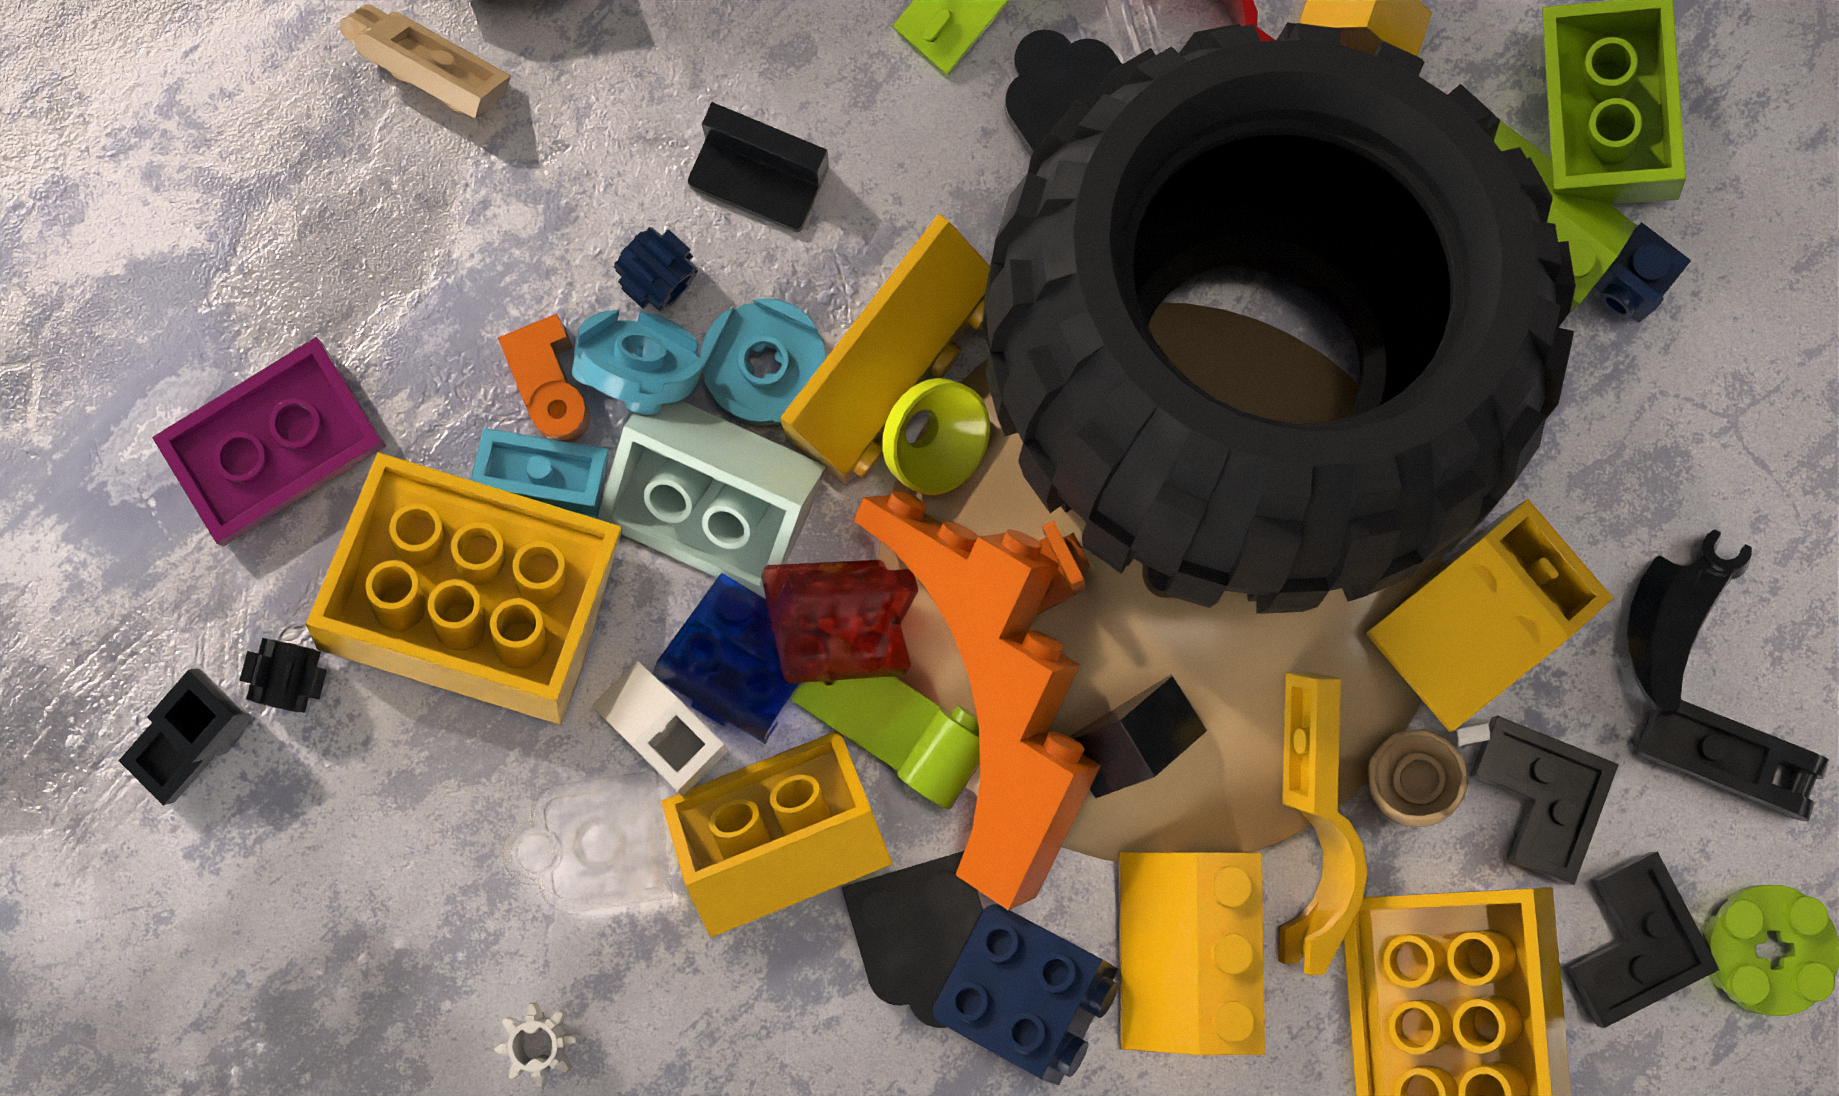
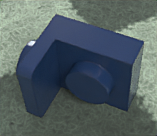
M1641 222L1633 231L1618 257L1595 284L1594 288L1601 293V301L1612 312L1621 317H1632L1637 322H1641L1659 307L1664 300V294L1691 260Z

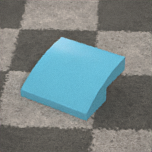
M483 428L470 480L597 519L602 503L609 452L607 448Z

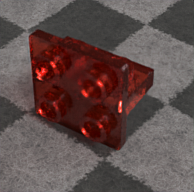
M881 560L778 564L764 567L761 579L786 682L803 683L894 677L907 674L911 663L901 623L918 593L916 579L910 569L888 570L885 563Z

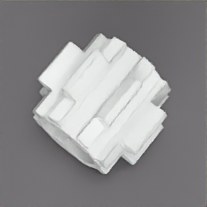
M538 1002L528 1004L527 1016H524L525 1022L510 1016L503 1019L502 1023L510 1037L508 1043L494 1048V1053L500 1055L509 1054L513 1062L508 1073L510 1080L518 1077L524 1071L531 1072V1078L533 1077L536 1086L542 1087L547 1083L548 1072H550L549 1066L552 1069L556 1068L558 1071L565 1073L571 1070L573 1066L567 1059L568 1056L564 1054L566 1046L580 1041V1036L575 1034L565 1035L561 1027L567 1013L565 1010L554 1013L550 1018H544V1012H541V1008ZM545 1030L552 1040L551 1055L542 1054L533 1059L529 1058L523 1048L525 1032L534 1034Z

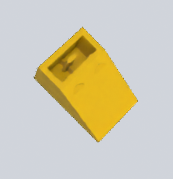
M1527 499L1493 521L1368 630L1366 635L1449 732H1453L1571 638L1614 598L1531 501Z

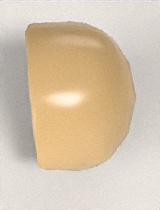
M1426 729L1404 731L1390 735L1369 760L1368 779L1371 798L1384 816L1403 826L1428 827L1441 823L1454 813L1465 797L1468 779L1464 758L1449 739Z

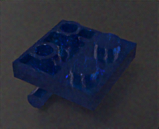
M721 573L659 657L652 675L662 683L693 701L691 708L723 727L729 722L766 745L779 724L777 720L825 650L830 637Z

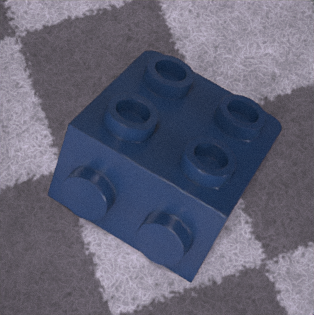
M991 904L984 909L934 1005L933 1015L936 1021L1041 1080L1060 1085L1064 1075L1072 1077L1076 1073L1086 1055L1088 1042L1083 1040L1094 1016L1102 1018L1114 1001L1118 990V983L1113 981L1118 968L1026 918L1007 910L1003 906Z

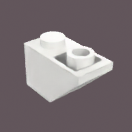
M636 661L592 705L682 797L728 752L725 744L639 661Z

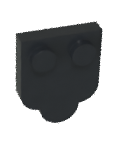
M1045 29L1034 31L1020 41L1014 57V66L1018 77L1008 87L1004 110L1008 123L1030 156L1077 99L1091 109L1096 89L1111 70L1122 65L1114 51L1107 44L1096 39L1087 38L1071 43L1061 33Z
M964 851L841 887L871 989L877 997L888 1004L898 1006L909 1004L914 1015L922 1023L935 1028H946V1026L934 1018L933 1008L983 913L978 890L956 876Z

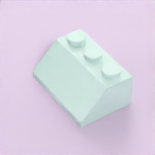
M682 400L662 404L659 413L654 415L633 413L624 425L597 519L622 526V535L768 600L810 513L826 465Z

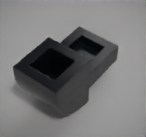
M198 668L187 670L147 716L152 723L118 761L163 806L174 803L215 756L225 754L233 747L248 723V715L203 670Z

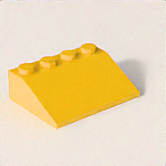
M377 452L309 614L306 626L319 651L561 725L584 664L621 537L622 526Z
M1553 887L1363 897L1362 905L1344 937L1356 1096H1572Z

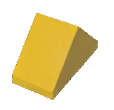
M1306 0L1299 23L1340 28L1341 46L1375 55L1380 43L1385 41L1418 57L1432 11L1420 0Z

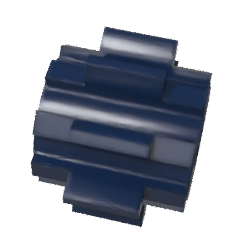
M649 227L644 232L641 231L622 250L618 260L614 263L613 268L621 276L618 281L622 286L621 289L642 309L651 303L659 312L663 311L666 307L674 304L686 292L693 279L697 276V267L690 262L693 258V255L689 253L691 249L670 230H667L663 235L653 227Z

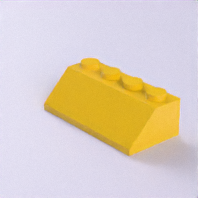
M938 214L780 417L786 442L806 457L826 465L825 471L845 486H847L855 474L863 479L866 478L882 458L883 446L880 444V441L883 439L886 420L900 397L911 387L928 380L932 374L937 378H943L962 352V349L956 343L971 325L976 330L982 328L990 265L951 222L942 215Z

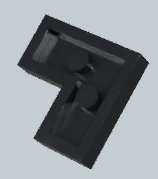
M1498 715L1491 717L1489 723L1490 740L1482 742L1469 777L1529 800L1507 861L1566 885H1575L1619 764Z
M1658 851L1648 852L1593 880L1624 938L1567 967L1597 1027L1606 1028L1720 970Z

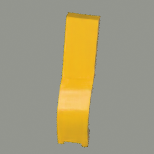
M1285 672L1282 804L1300 811L1315 828L1323 850L1322 877L1314 898L1297 918L1279 927L1278 961L1283 964L1299 963L1304 954V973L1310 976L1325 975L1362 905L1368 872L1363 843L1350 821L1338 812L1341 679L1312 672Z

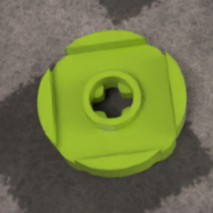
M1754 885L1734 892L1725 899L1729 901L1721 906L1717 915L1711 916L1705 927L1703 939L1720 970L1710 974L1709 977L1718 989L1724 990L1731 1000L1738 1003V1006L1756 1014L1788 1016L1805 1011L1814 1003L1823 1001L1832 994L1835 988V977L1839 969V938L1836 928L1829 918L1827 908L1820 900L1806 896L1800 891L1787 886ZM1770 931L1775 932L1777 940L1785 943L1786 947L1785 956L1780 957L1779 965L1772 969L1769 959L1758 957L1756 952L1757 945L1767 943V932Z

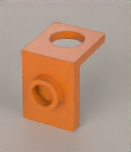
M1055 521L1042 526L1045 538L1039 540V542L1043 546L1040 553L1059 563V566L1036 615L1085 591V581L1081 572L1091 568L1075 534L1071 533L1062 537Z

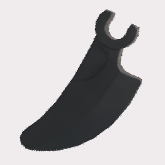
M1715 529L1708 533L1703 540L1700 559L1689 566H1681L1672 563L1663 556H1657L1641 578L1631 603L1626 636L1631 669L1634 679L1645 699L1653 710L1664 716L1675 714L1680 707L1683 675L1689 654L1705 620L1730 581L1743 575L1750 564L1752 547L1746 544L1741 548L1736 558L1725 560L1717 556L1715 551L1719 545L1722 532Z

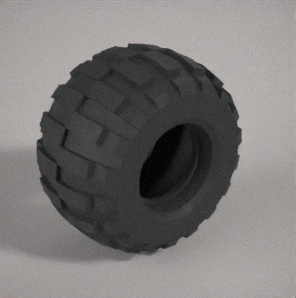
M1287 22L1276 41H1261L1254 24L1246 26L1235 24L1194 32L1180 53L1171 46L1155 55L1150 48L1111 70L1096 89L1091 109L1077 99L1031 155L1027 174L1009 195L995 239L987 280L982 329L990 352L986 377L1004 436L1018 433L1023 442L1018 463L1024 478L1050 514L1061 506L1065 513L1073 509L1086 522L1082 534L1083 547L1122 574L1125 567L1129 566L1132 560L1135 559L1169 576L1168 586L1164 595L1208 608L1218 603L1224 591L1246 593L1248 601H1256V614L1304 612L1318 607L1331 590L1342 588L1347 601L1350 602L1411 578L1425 560L1428 561L1451 552L1498 504L1540 447L1545 420L1557 407L1561 396L1574 331L1559 327L1570 313L1576 285L1569 242H1558L1556 225L1546 223L1553 197L1530 157L1526 158L1521 147L1505 151L1500 150L1494 142L1500 119L1462 84H1459L1447 95L1419 76L1425 63L1422 58L1385 41L1380 43L1375 55L1341 46L1340 28ZM1243 267L1282 275L1305 286L1321 297L1348 327L1358 350L1360 364L1359 389L1355 404L1347 418L1317 423L1269 420L1242 412L1215 399L1193 384L1176 368L1155 341L1148 327L1149 322L1165 297L1179 284L1198 273L1217 268Z

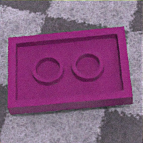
M317 337L152 437L214 541L222 547L386 447L383 439L324 344Z

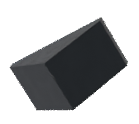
M1171 674L1070 737L1077 740L1084 747L1083 754L1101 765L1090 787V791L1096 799L1156 777L1207 730Z

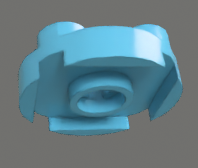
M778 299L753 300L754 303L743 304L735 310L732 307L725 311L710 326L703 340L700 357L703 356L702 371L704 383L717 406L733 419L752 426L773 425L779 427L782 426L780 420L782 414L826 359L824 342L811 318L798 307ZM767 347L775 349L777 351L775 362L781 366L780 370L776 374L767 373L764 378L753 376L754 366L747 361L748 356L752 352L762 355Z
M620 310L594 314L581 324L577 335L572 366V375L578 382L593 386L611 397L623 400L627 409L641 415L657 414L660 412L662 404L680 401L688 397L696 389L703 366V356L698 358L696 352L699 343L688 330L662 316L641 311L639 312L637 322L617 320Z

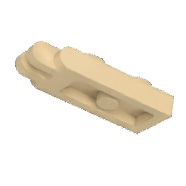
M364 4L356 9L354 13H350L340 21L339 28L342 35L354 43L360 55L387 69L396 79L413 84L442 100L453 111L467 114L475 119L505 96L511 75L398 12L386 14L370 4Z

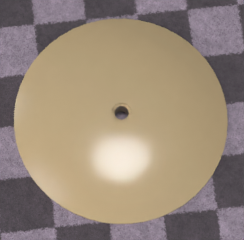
M1161 302L1149 322L1148 327L1155 341L1176 368L1206 393L1242 412L1269 420L1317 423L1347 418L1355 404L1359 384L1349 374L1325 355L1291 334L1257 319L1218 308L1188 303ZM988 359L976 367L960 383L974 389L982 397L988 409L990 438L980 465L963 484L947 493L923 495L909 489L897 478L892 491H901L920 499L927 505L925 513L941 523L950 521L972 530L978 536L1005 533L1008 529H1013L1039 541L1045 538L1042 526L1052 521H1055L1062 537L1071 533L1075 534L1091 568L1081 572L1086 590L1036 615L1029 630L1039 631L1056 639L1063 645L1062 654L1080 664L1048 732L1054 731L1071 736L1171 674L1207 730L1156 777L1096 799L1089 789L1061 847L1098 859L1118 862V852H1255L1284 841L1312 826L1300 811L1282 804L1285 672H1312L1341 679L1338 807L1346 802L1369 780L1368 764L1370 757L1390 735L1406 731L1422 700L1366 635V632L1444 565L1443 555L1428 561L1425 560L1411 578L1350 602L1347 601L1342 588L1331 590L1318 607L1304 612L1256 614V601H1248L1246 593L1224 591L1218 603L1210 608L1164 595L1165 592L1159 591L1150 583L1148 578L1149 566L1133 559L1121 574L1084 548L1082 534L1086 522L1073 509L1065 513L1060 506L1051 514L1048 512L1024 478L1018 463L1023 445L1019 434L1015 433L1004 436L998 421L986 377ZM929 419L914 442L920 440L927 432ZM880 541L877 581L880 622L889 663L894 675L951 713L956 705H960L976 715L969 676L950 627L925 586L893 550ZM980 765L966 785L977 796L980 784Z

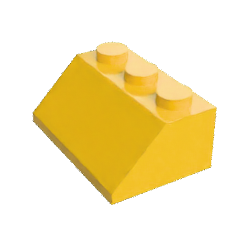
M838 731L694 787L683 797L677 794L661 801L685 886L710 938L893 864L842 734Z
M1118 852L1120 1049L1188 1055H1265L1262 853Z

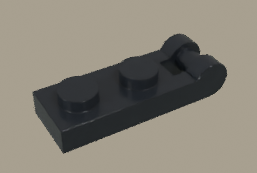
M1681 700L1680 707L1673 715L1664 716L1652 709L1636 754L1770 807L1773 811L1801 821H1809L1815 805V802L1809 799L1816 779H1824L1830 762L1828 758L1684 700ZM1779 764L1784 765L1790 770L1784 788L1772 784Z

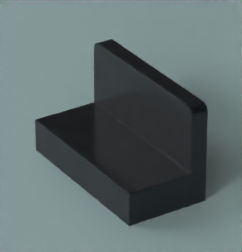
M711 102L702 122L705 141L688 177L689 187L791 231L800 232L829 170L827 149Z

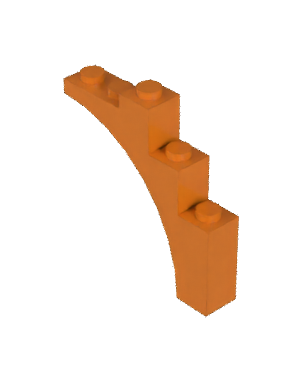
M892 491L891 495L863 497L854 521L891 548L925 586L951 629L968 673L979 725L980 784L972 831L956 876L999 905L1010 910L1037 897L1101 765L1083 754L1084 747L1077 740L1063 733L1048 732L1080 666L1079 663L1062 654L1063 645L1056 639L1042 632L1029 630L1059 563L1040 553L1043 547L1042 544L1023 532L1008 529L1005 533L978 536L972 530L950 521L939 522L925 513L927 505L924 502L901 491Z

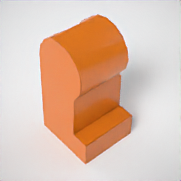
M554 314L498 337L529 416L536 428L547 439L575 442L581 438L589 428L591 419L590 409L579 391L569 384L557 355L560 352L573 348L559 316Z

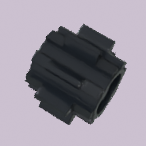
M262 638L258 653L247 651L239 681L250 683L246 700L288 711L305 713L309 698L320 700L327 670L317 667L321 651L270 638Z

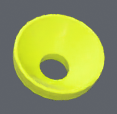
M934 378L911 387L893 406L886 420L883 432L882 450L885 463L890 472L906 487L923 495H939L959 487L971 477L980 465L987 450L990 438L988 409L982 397L974 389L957 381ZM926 410L929 415L927 432L920 440L909 443L906 437V428L909 420L917 412Z

